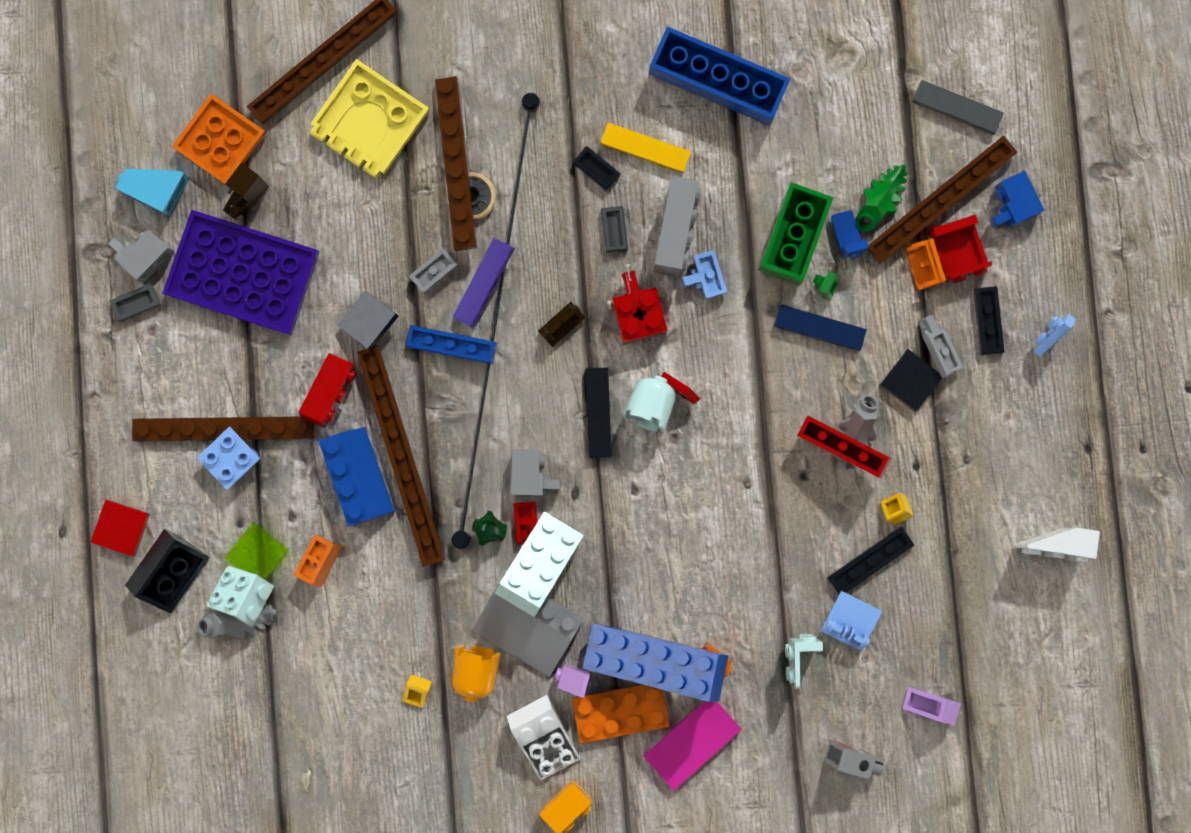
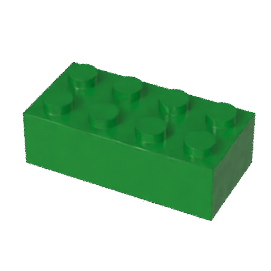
M791 182L786 191L758 271L800 286L806 276L834 197Z

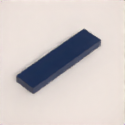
M782 304L779 307L774 327L859 352L862 349L867 329Z

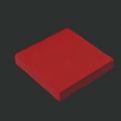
M105 499L90 542L134 557L150 513Z

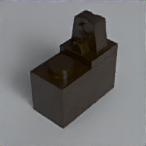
M240 163L225 183L230 189L228 192L230 198L223 211L236 220L246 209L251 211L269 185L257 173L243 163Z

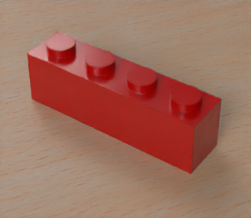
M808 415L797 436L878 478H882L892 459Z

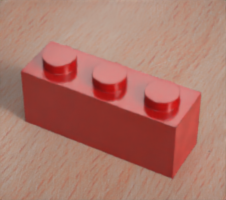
M328 353L298 412L302 419L322 428H326L328 423L332 424L336 416L335 409L338 403L342 404L345 399L347 385L352 384L356 377L354 364Z

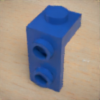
M849 210L832 215L831 221L842 258L850 257L855 259L863 256V253L869 247L867 240H861L853 211Z

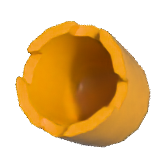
M464 645L456 646L452 671V687L454 691L463 696L464 700L468 702H477L478 699L489 696L495 686L501 653L494 654V649L473 645V650L464 649Z

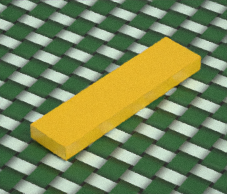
M609 122L600 142V145L683 174L691 154L689 150Z

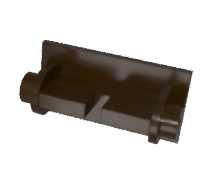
M569 302L541 327L538 332L554 347L586 317L576 305Z

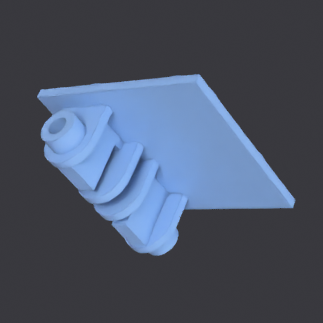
M230 426L197 457L226 490L234 485L260 460L258 453L253 448L251 449Z
M841 591L821 631L862 651L864 647L868 646L870 642L869 636L882 611Z

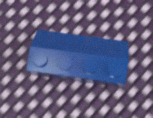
M365 427L341 432L318 440L348 527L359 525L395 511Z

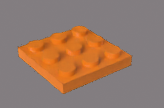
M211 93L171 147L225 184L240 163L244 164L266 132Z

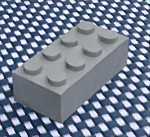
M676 176L671 177L653 272L679 277L681 271L685 272L689 254H685V249L689 250L693 232H689V228L694 227L697 210H693V207L698 206L702 189L697 188L699 182L697 180Z

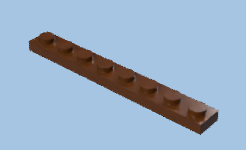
M374 0L246 107L261 125L265 124L397 14L396 9L388 0Z
M457 76L435 79L454 250L476 249L478 247L459 82Z
M1003 135L868 245L869 248L867 250L881 264L1018 152Z
M300 416L132 419V441H215L229 426L242 440L314 439V423L302 419Z

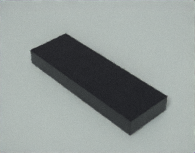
M997 286L975 288L973 293L980 355L1005 353Z

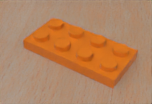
M639 684L584 695V698L579 696L572 697L580 744L670 727L663 690Z

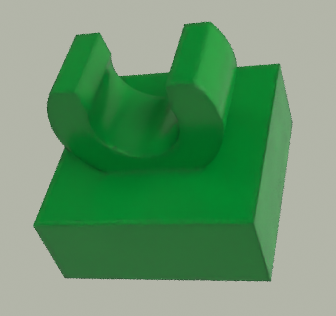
M828 271L826 277L816 274L813 283L815 287L819 288L821 296L831 301L840 280L837 274Z

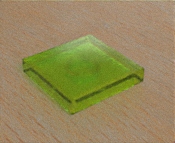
M252 522L225 556V559L238 569L256 574L266 580L289 549L258 524Z

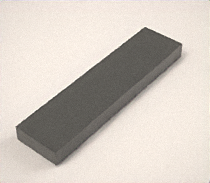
M924 80L920 81L912 101L993 135L997 132L1004 112Z

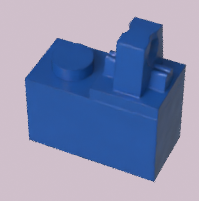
M1026 171L1011 176L995 186L996 196L1000 202H1003L1004 206L999 209L1001 214L990 219L993 228L1006 223L1007 227L1010 226L1011 228L1045 211Z

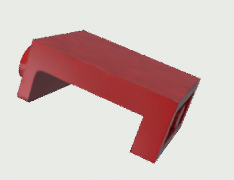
M976 214L935 227L928 232L930 239H934L946 278L945 282L953 280V283L956 284L966 280L967 275L974 273V276L977 277L988 273L987 269L993 266L992 261L988 262L975 226L979 223Z

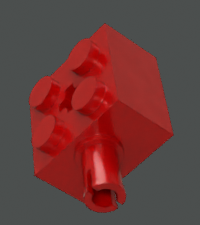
M629 271L631 281L627 272L621 274L626 294L612 298L623 345L664 335L668 331L656 287L640 290L635 271ZM636 312L645 314L643 316L642 321H639L638 318H634V316H636Z

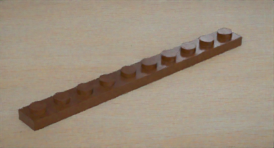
M375 346L372 351L368 349L358 351V358L422 566L425 567L444 561V553L380 346Z

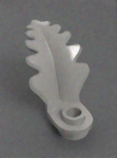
M864 395L859 398L853 416L840 422L839 429L844 434L868 445L867 441L876 440L877 434L874 423L879 411L878 400L872 395ZM836 456L837 459H840L838 464L842 466L844 471H847L849 468L853 469V464Z
M266 602L253 627L222 612L204 615L198 621V630L202 636L206 637L226 634L241 640L245 636V631L255 635L256 626L264 630L266 628L264 623L270 625V620L274 621L276 610L272 609L271 604L267 607Z

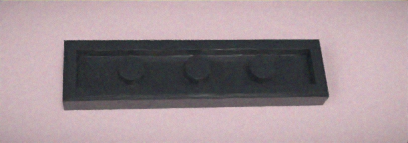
M608 367L586 368L589 458L612 457Z
M900 526L830 574L827 579L838 595L841 591L846 593L913 547L914 543L903 527Z

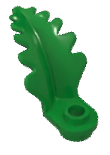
M905 164L900 166L894 165V170L888 168L887 175L884 173L879 175L881 182L873 179L871 181L873 189L865 188L863 190L866 203L855 219L859 230L870 232L876 228L885 214L897 212V207L893 202L902 201V197L897 192L905 191V187L901 186V184L907 182V179L903 177L908 175L905 171ZM866 217V218L870 219L871 222H870V223L865 222V221H864V218Z

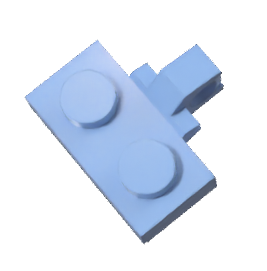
M711 250L694 255L692 259L695 269L691 270L692 275L681 279L683 288L694 285L696 289L702 288L705 300L726 294V285L715 251Z
M1070 314L1063 319L1055 316L1047 324L1050 330L1047 333L1043 332L1036 339L1037 346L1034 352L1041 357L1072 328L1076 319Z

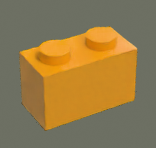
M573 779L540 810L539 815L555 833H561L562 831L567 833L575 825L573 821L579 815L584 817L591 810L592 799Z

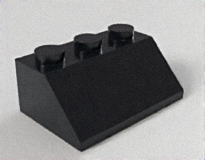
M164 528L125 586L134 597L171 614L210 557L182 537Z

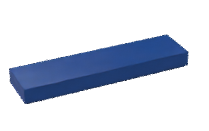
M410 325L405 347L493 365L497 342Z

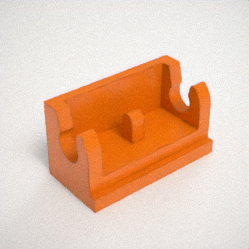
M933 238L905 248L918 291L941 285L946 281Z
M314 534L294 576L313 586L322 587L342 546L329 541L325 537Z

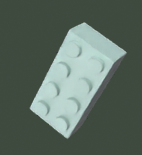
M544 512L501 580L495 594L535 617L583 535Z

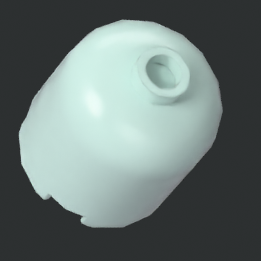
M656 375L654 378L648 377L639 380L623 412V418L627 421H630V418L638 422L637 426L652 432H657L658 428H660V431L665 432L676 397L674 389L667 384V379Z

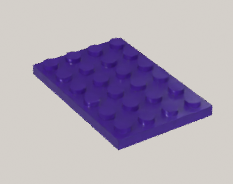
M191 210L162 294L291 336L320 252L301 244Z

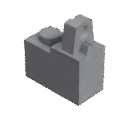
M149 229L146 232H142L136 238L134 245L129 242L124 245L115 237L108 243L117 252L114 255V259L141 283H144L174 252Z
M512 449L511 495L543 496L549 495V490H561V480H549V474L540 473V469H544V455H540V450Z

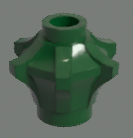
M487 510L483 517L480 519L475 518L472 532L476 533L479 545L481 546L488 542H502L507 532V524L499 521L492 511Z

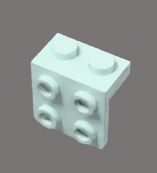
M228 566L211 594L207 606L213 610L231 615L246 625L253 627L274 585L256 574Z
M799 634V638H789V644H785V656L789 659V667H786V680L795 689H800V652L823 651V642L817 639L816 636H813V634Z

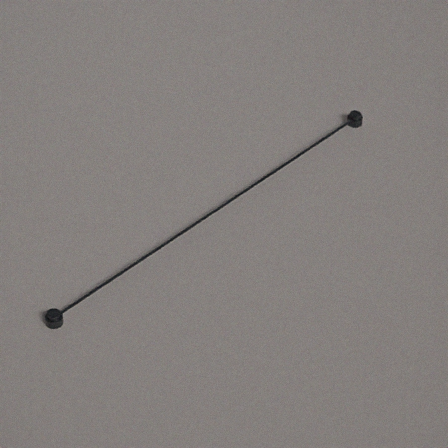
M527 93L522 98V106L527 111L506 242L508 245H510L530 113L538 110L540 106L539 98L534 93ZM506 267L501 274L491 341L495 339ZM487 364L461 530L455 532L451 539L453 546L458 549H464L470 543V536L464 531L490 364Z

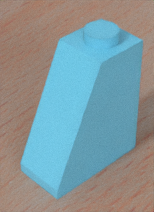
M125 169L124 173L118 176L115 189L169 217L190 178L181 171Z

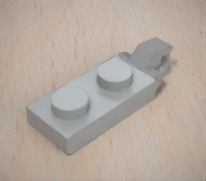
M933 315L919 320L923 339L941 377H946L963 369L945 328H941L939 324H936Z

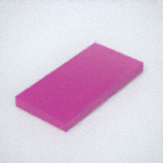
M702 701L652 746L643 757L674 791L742 729L718 702Z

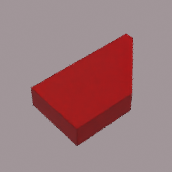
M666 372L661 375V377L667 379V384L682 398L695 405L700 400L687 385Z
M536 501L513 503L517 545H521L538 523Z

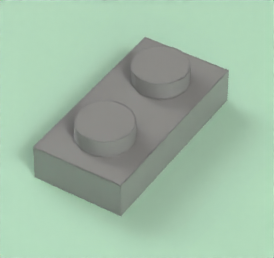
M442 248L409 275V277L425 294L458 267V265L446 250Z

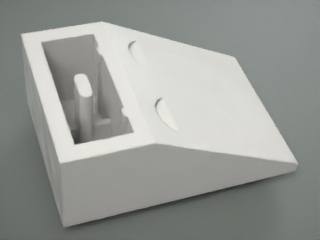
M1061 528L1017 543L1014 548L1022 549L1021 553L1042 555V552H1044V557L1065 559V556H1067L1066 560L1088 562V558H1097L1100 531L1082 528Z
M547 695L507 715L511 732L540 781L581 760Z

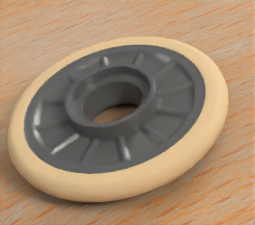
M469 172L471 191H475L478 194L477 200L472 202L474 220H478L488 215L493 209L496 201V191L492 182L487 177L479 173Z

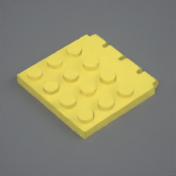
M356 59L311 122L313 128L310 131V135L322 143L330 137L326 146L340 155L347 149L348 151L344 158L357 167H361L365 161L366 164L362 170L376 179L380 173L385 175L430 109Z

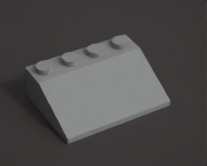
M500 580L472 631L550 677L583 622L584 617L548 596L536 616L533 617L495 594L501 582Z

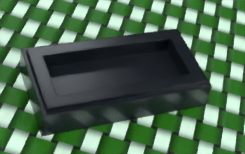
M588 146L572 162L575 167L606 192L621 175L620 172Z

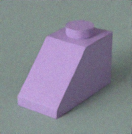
M564 664L563 669L558 668L555 682H559L557 688L584 698L590 671Z
M908 687L902 709L932 720L955 725L961 703Z

